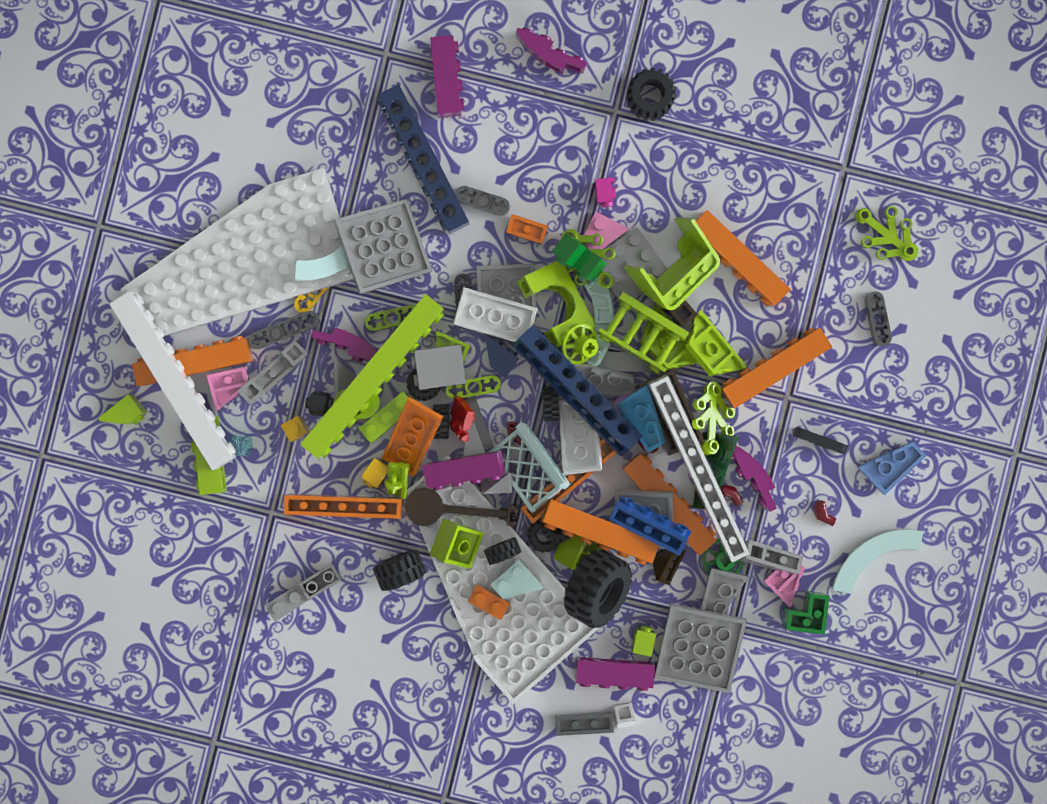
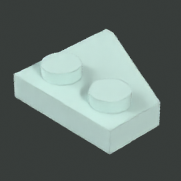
M520 559L515 561L490 584L502 599L536 591L544 587Z

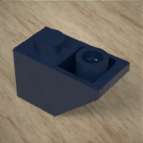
M493 336L492 339L487 337L486 345L490 367L506 378L519 361V358L516 357L518 353L510 347L507 350L501 346L503 342Z

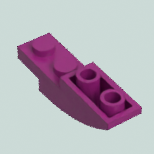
M525 27L522 29L517 28L516 37L520 43L543 65L563 74L565 67L582 74L584 73L587 62L582 57L577 55L572 57L559 48L552 49L554 41L547 35L540 34L539 36L534 34L531 29Z
M334 327L333 335L316 330L313 331L312 338L317 339L316 343L326 346L328 342L334 343L335 348L346 350V347H349L347 355L352 356L351 360L363 362V359L370 361L378 352L368 342L345 330Z
M736 446L731 461L734 460L737 465L735 467L737 475L744 480L752 479L750 484L754 492L758 491L760 495L758 501L763 509L766 508L769 512L777 509L769 492L776 488L771 478L757 460L745 450Z

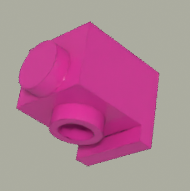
M615 177L595 179L596 204L601 205L602 208L613 206L616 190L615 187H612V184L615 182Z

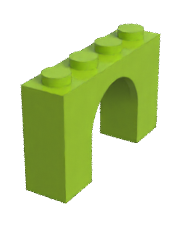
M555 261L517 281L525 299L543 290L555 291L564 299L567 307L565 320L544 333L545 337L556 348L562 346L566 333L574 325L585 323L592 326L593 329L596 328L594 318L587 310L585 301L581 298L566 266ZM585 327V333L590 331L588 328ZM580 328L575 329L573 332L578 337L580 336ZM571 336L568 337L567 342L573 340Z

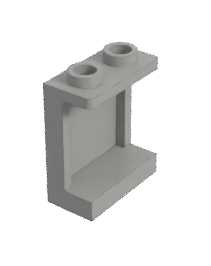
M461 345L417 350L411 356L412 367H416L417 375H413L414 384L419 386V390L466 384Z

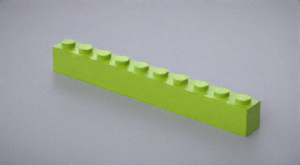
M425 294L300 445L317 459L321 457L325 459L332 451L330 446L333 442L338 443L345 435L342 433L346 427L351 428L357 421L355 416L358 412L363 413L370 405L367 403L371 397L376 398L382 391L380 386L383 382L388 383L395 375L392 373L396 367L401 368L407 361L405 356L408 352L413 353L419 346L418 340L421 337L425 339L432 329L429 327L433 322L437 324L442 319L444 308Z

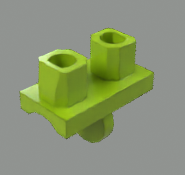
M400 461L398 464L394 462L388 464V479L385 481L387 494L397 495L402 499L407 497V488L409 487L408 471L410 467L408 463Z

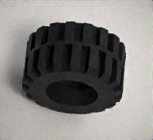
M650 68L648 71L643 69L641 73H636L635 77L631 79L626 99L628 100V107H631L630 111L632 113L635 112L637 114L636 117L640 118L641 116L644 117L643 120L651 119V121H654L656 118L659 117L660 119L669 112L676 98V86H673L674 81L668 78L669 74L667 72L663 74L661 69H658V71H655V68ZM647 85L657 87L662 94L661 101L655 104L645 102L640 96L641 88Z
M409 550L397 554L373 567L381 591L400 588L420 579L426 573L418 550Z

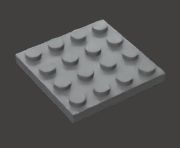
M407 199L334 220L359 295L432 272Z
M670 603L654 678L730 693L747 620L736 616Z

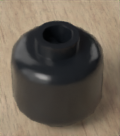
M314 391L310 397L306 398L305 408L309 410L312 416L323 417L332 407L334 398L328 392Z

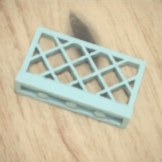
M521 422L516 426L517 429L490 452L499 451L502 448L507 449L506 460L503 459V462H506L504 465L505 473H510V463L518 464L517 474H512V486L533 513L561 489H566L571 484L529 425ZM519 435L522 439L521 447H512L513 439ZM512 450H520L518 461L510 460ZM524 451L532 453L531 462H523ZM522 464L530 465L529 476L521 475ZM535 466H541L543 469L542 478L533 477ZM520 478L528 479L527 490L519 487ZM533 479L541 480L540 491L531 490ZM545 481H551L555 488L550 492H544ZM530 493L539 494L538 502L534 505L529 501Z

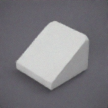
M632 702L613 706L618 728L636 725Z

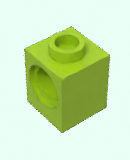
M641 625V628H635L631 647L632 653L652 657L656 633L652 631V627Z

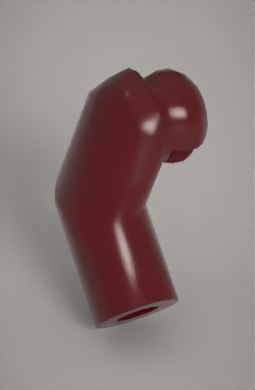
M816 501L814 505L816 518L833 526L836 518L827 514L825 501Z

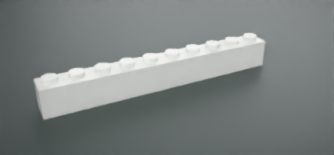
M130 291L109 303L210 468L217 470L236 458L234 454L236 453L235 448L230 442L227 443L224 436L226 434L220 426L217 427L214 422V414L204 406V398L200 393H196L193 388L195 386L193 380L183 372L185 368L180 360L175 359L173 355L175 352L169 343H165L162 338L164 337L162 330L154 325V317L150 311L144 309L142 305L144 301L141 296Z
M664 375L647 383L728 559L734 562L749 555L750 553L669 377Z

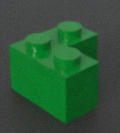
M567 233L552 250V253L557 256L555 258L557 262L571 270L572 268L577 270L576 275L584 281L588 279L594 282L607 265L597 254Z
M805 591L803 609L784 607L782 627L791 631L825 635L830 596L821 592Z

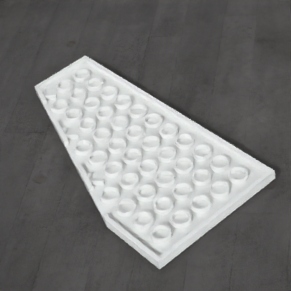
M325 168L267 185L122 287V295L129 291L135 294L138 293L144 301L142 304L144 309L150 311L154 317V325L162 330L165 337L298 297L299 295L354 280L351 269L348 266L333 276L319 280L294 281L296 260L320 259L335 252L342 246L334 224V220L339 219L340 216Z
M447 455V456H446L445 458H443L442 460H447V459H451V458H450L449 455ZM424 476L407 490L406 498L413 491L419 488H426ZM470 481L463 482L462 486L452 487L449 484L444 485V489L435 490L442 498L444 505L495 509L474 484H470ZM442 513L439 520L432 525H418L429 553L443 518L484 532L471 569L444 563L433 556L431 558L469 644L474 660L514 704L599 628H590L567 613L563 601L565 587L511 526H507L506 520H499L497 517ZM516 537L522 552L503 562L489 565L484 550L499 542ZM518 559L525 564L544 586L536 591L506 598L505 600L510 602V606L501 620L468 602L477 584L500 596L490 584Z

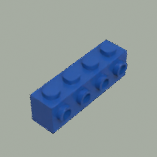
M620 497L609 518V521L679 556L692 532L685 525L677 524L671 521L669 517L659 515L653 512L651 508L635 503L629 497Z

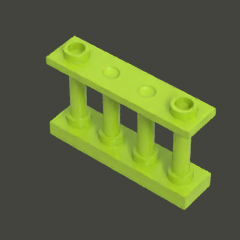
M622 292L617 300L620 302V308L606 331L602 328L599 329L597 332L600 335L599 338L608 344L612 342L649 365V369L656 374H659V372L665 373L667 369L662 366L663 362L676 341H684L689 332L625 292ZM631 309L637 313V317L621 341L612 334L626 311ZM649 320L653 323V328L639 351L629 346V343L642 322ZM665 330L670 333V338L657 359L653 361L645 356L658 333Z

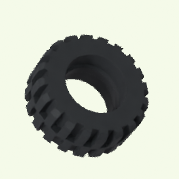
M601 549L587 554L585 559L578 563V567L572 572L573 575L569 578L568 586L564 592L563 601L567 613L590 628H600L614 618V615L619 612L621 605L624 604L632 583V572L629 564L608 551Z

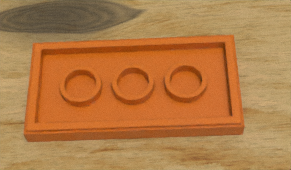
M409 397L381 459L388 463L394 462L398 464L400 461L408 463L410 465L408 474L415 477L443 416Z

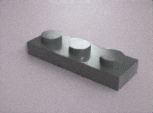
M613 712L555 715L556 736L614 733Z

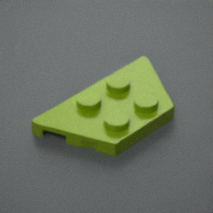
M657 304L652 307V310L670 320ZM647 320L640 340L642 345L653 328V323ZM665 330L658 333L648 350L655 360L670 338V333ZM687 338L684 341H676L662 364L667 370L698 363L685 347Z
M698 311L694 317L685 347L709 376L742 371L747 368V365L703 311Z

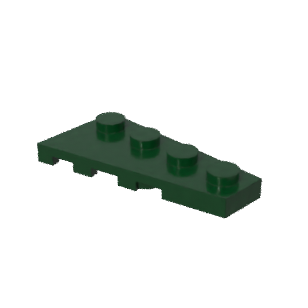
M703 432L702 437L704 440H707L708 432ZM715 433V440L719 444L718 451L711 455L704 454L719 488L722 486L739 438L738 436ZM695 488L693 507L705 510Z

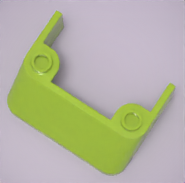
M676 217L674 219L684 234L677 242V250L681 257L657 280L652 274L646 273L642 267L631 265L624 267L639 290L667 310H675L720 264L719 256L693 218Z

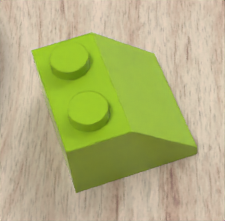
M443 518L429 555L444 563L471 569L484 532Z

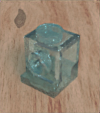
M231 436V440H226L227 443L230 442L235 448V456L252 455V436H244V440L243 436Z

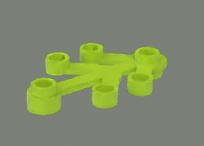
M890 206L884 211L887 217L888 229L871 217L872 214L869 209L861 208L856 211L854 218L857 223H867L883 236L876 238L866 236L862 238L861 246L869 248L875 245L893 244L898 249L887 250L881 248L876 251V258L884 260L889 257L900 256L905 261L914 260L918 255V247L911 242L910 228L913 223L909 218L900 221L899 227L903 233V241H901L897 237L895 216L898 211L894 206ZM889 209L893 210V216L888 214ZM862 212H865L867 214L866 219L862 218ZM904 221L908 222V228L903 226ZM865 239L870 241L869 246L865 245ZM907 248L912 250L910 255L906 252ZM880 251L885 253L884 258L880 257Z
M574 229L564 231L561 236L562 239L565 233L582 243H592L595 246L602 245L604 241L603 237L599 234L579 235ZM596 237L600 238V241L598 243L594 242V239ZM612 248L590 249L599 257H604L607 260H612L616 256ZM611 250L612 255L607 257V252ZM572 268V270H571V269H568V272H572V271H574L575 269H574V268ZM602 270L598 275L599 286L609 289L614 285V277ZM576 275L575 283L579 286L586 285L587 279L586 281L579 283V277ZM606 278H609L610 283L606 285L604 281Z
M715 381L707 383L704 387V395L693 402L694 410L701 411L706 408V403L709 401V408L698 418L692 420V427L695 430L703 429L705 422L708 420L707 440L701 443V449L705 455L715 454L719 449V444L715 440L716 423L721 430V434L734 435L733 427L727 426L723 418H733L735 411L732 407H727L721 397V387ZM717 405L719 406V408H720L721 411H722V416H723V418L721 417L720 413H719L718 410H717Z

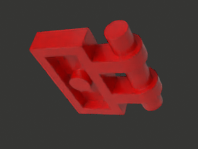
M454 396L450 411L452 415V420L449 422L450 429L456 433L459 440L467 442L469 440L467 430H470L475 414L462 397Z

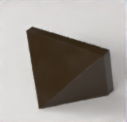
M667 549L656 552L653 561L656 580L670 585L686 551L682 550L680 556Z

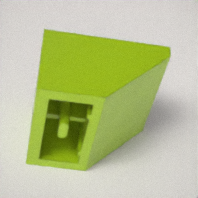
M574 534L573 538L571 537L569 540L558 545L553 559L574 570L578 567V563L585 559L587 554H591L595 550H601L599 548L600 544L594 541L592 544L580 541V536Z

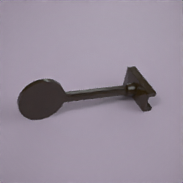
M419 488L408 496L405 509L408 518L420 526L432 525L439 520L442 513L497 517L499 520H506L507 526H515L517 519H511V517L516 516V513H512V511L518 509V504H510L508 509L499 508V510L444 505L442 498L435 490Z

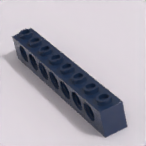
M398 84L378 94L381 99L378 101L382 112L387 111L389 115L387 121L391 129H396L398 135L395 137L399 145H404L407 152L404 155L408 163L413 162L416 168L413 172L417 180H422L424 186L421 188L426 198L430 196L433 203L430 206L434 214L439 213L442 219L439 223L443 231L447 230L450 235L469 225V220L400 85ZM394 106L402 107L399 113L395 114L392 112ZM403 123H409L410 128L403 131L400 129ZM411 140H418L419 145L417 147L411 148L409 146ZM422 156L428 158L425 165L417 163L418 159ZM428 174H435L437 176L436 180L428 182L426 180ZM442 190L445 192V197L443 199H436L435 193ZM448 207L454 209L453 215L449 217L443 214L444 210Z
M534 325L512 345L620 457L626 454L641 439L642 435L638 432V429L632 426L625 419L624 415Z

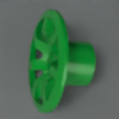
M716 539L717 541L714 543H719V552L711 550L710 547L703 552L702 564L707 574L710 572L707 566L716 565L721 570L732 572L731 569L735 563H739L735 573H739L743 566L742 561L736 560L731 562L728 559L719 539ZM709 552L714 556V560L706 563V554Z

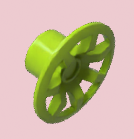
M579 323L568 330L563 339V355L572 364H583L598 351L596 332L588 324ZM585 327L591 331L590 334L585 335ZM577 328H580L579 337L573 332ZM569 336L572 337L574 343L566 344ZM566 348L574 349L570 356L567 355ZM579 354L580 360L574 361L575 356Z

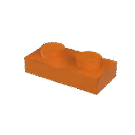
M512 214L506 233L542 245L548 226Z
M479 584L475 586L468 599L469 603L499 620L503 618L510 606V602Z

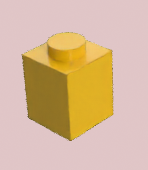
M296 416L281 425L290 442H294L310 433L302 416Z
M377 457L374 458L361 476L365 479L363 483L370 488H378L388 474V465Z

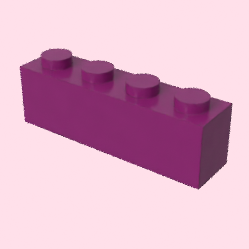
M453 35L430 37L438 117L461 116V110L465 109L464 99L459 96V91H463L462 79H458L457 72H461L460 60H456L455 54L459 53L458 41H454Z
M501 450L435 461L422 465L426 488L433 487V490L444 489V485L449 484L452 487L462 486L463 482L470 481V484L482 482L481 479L489 478V481L501 479L500 476L505 474Z
M577 657L575 680L581 687H591V684L599 685L598 687L600 688L618 686V689L628 690L629 687H637V690L648 691V688H653L655 665L651 661Z

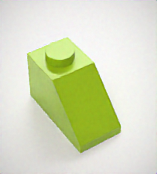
M128 394L98 419L102 422L137 425L145 419L144 415L148 412L134 394Z

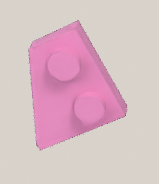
M595 212L584 235L599 234L604 239L603 244L600 246H595L592 243L583 244L589 249H604L622 234L626 233L628 228ZM596 237L594 239L595 243H598L600 241L599 237Z
M246 366L207 374L216 411L239 394L237 391L249 381Z
M801 565L799 575L773 570L763 581L788 607H791L795 592L799 587V580L805 568Z

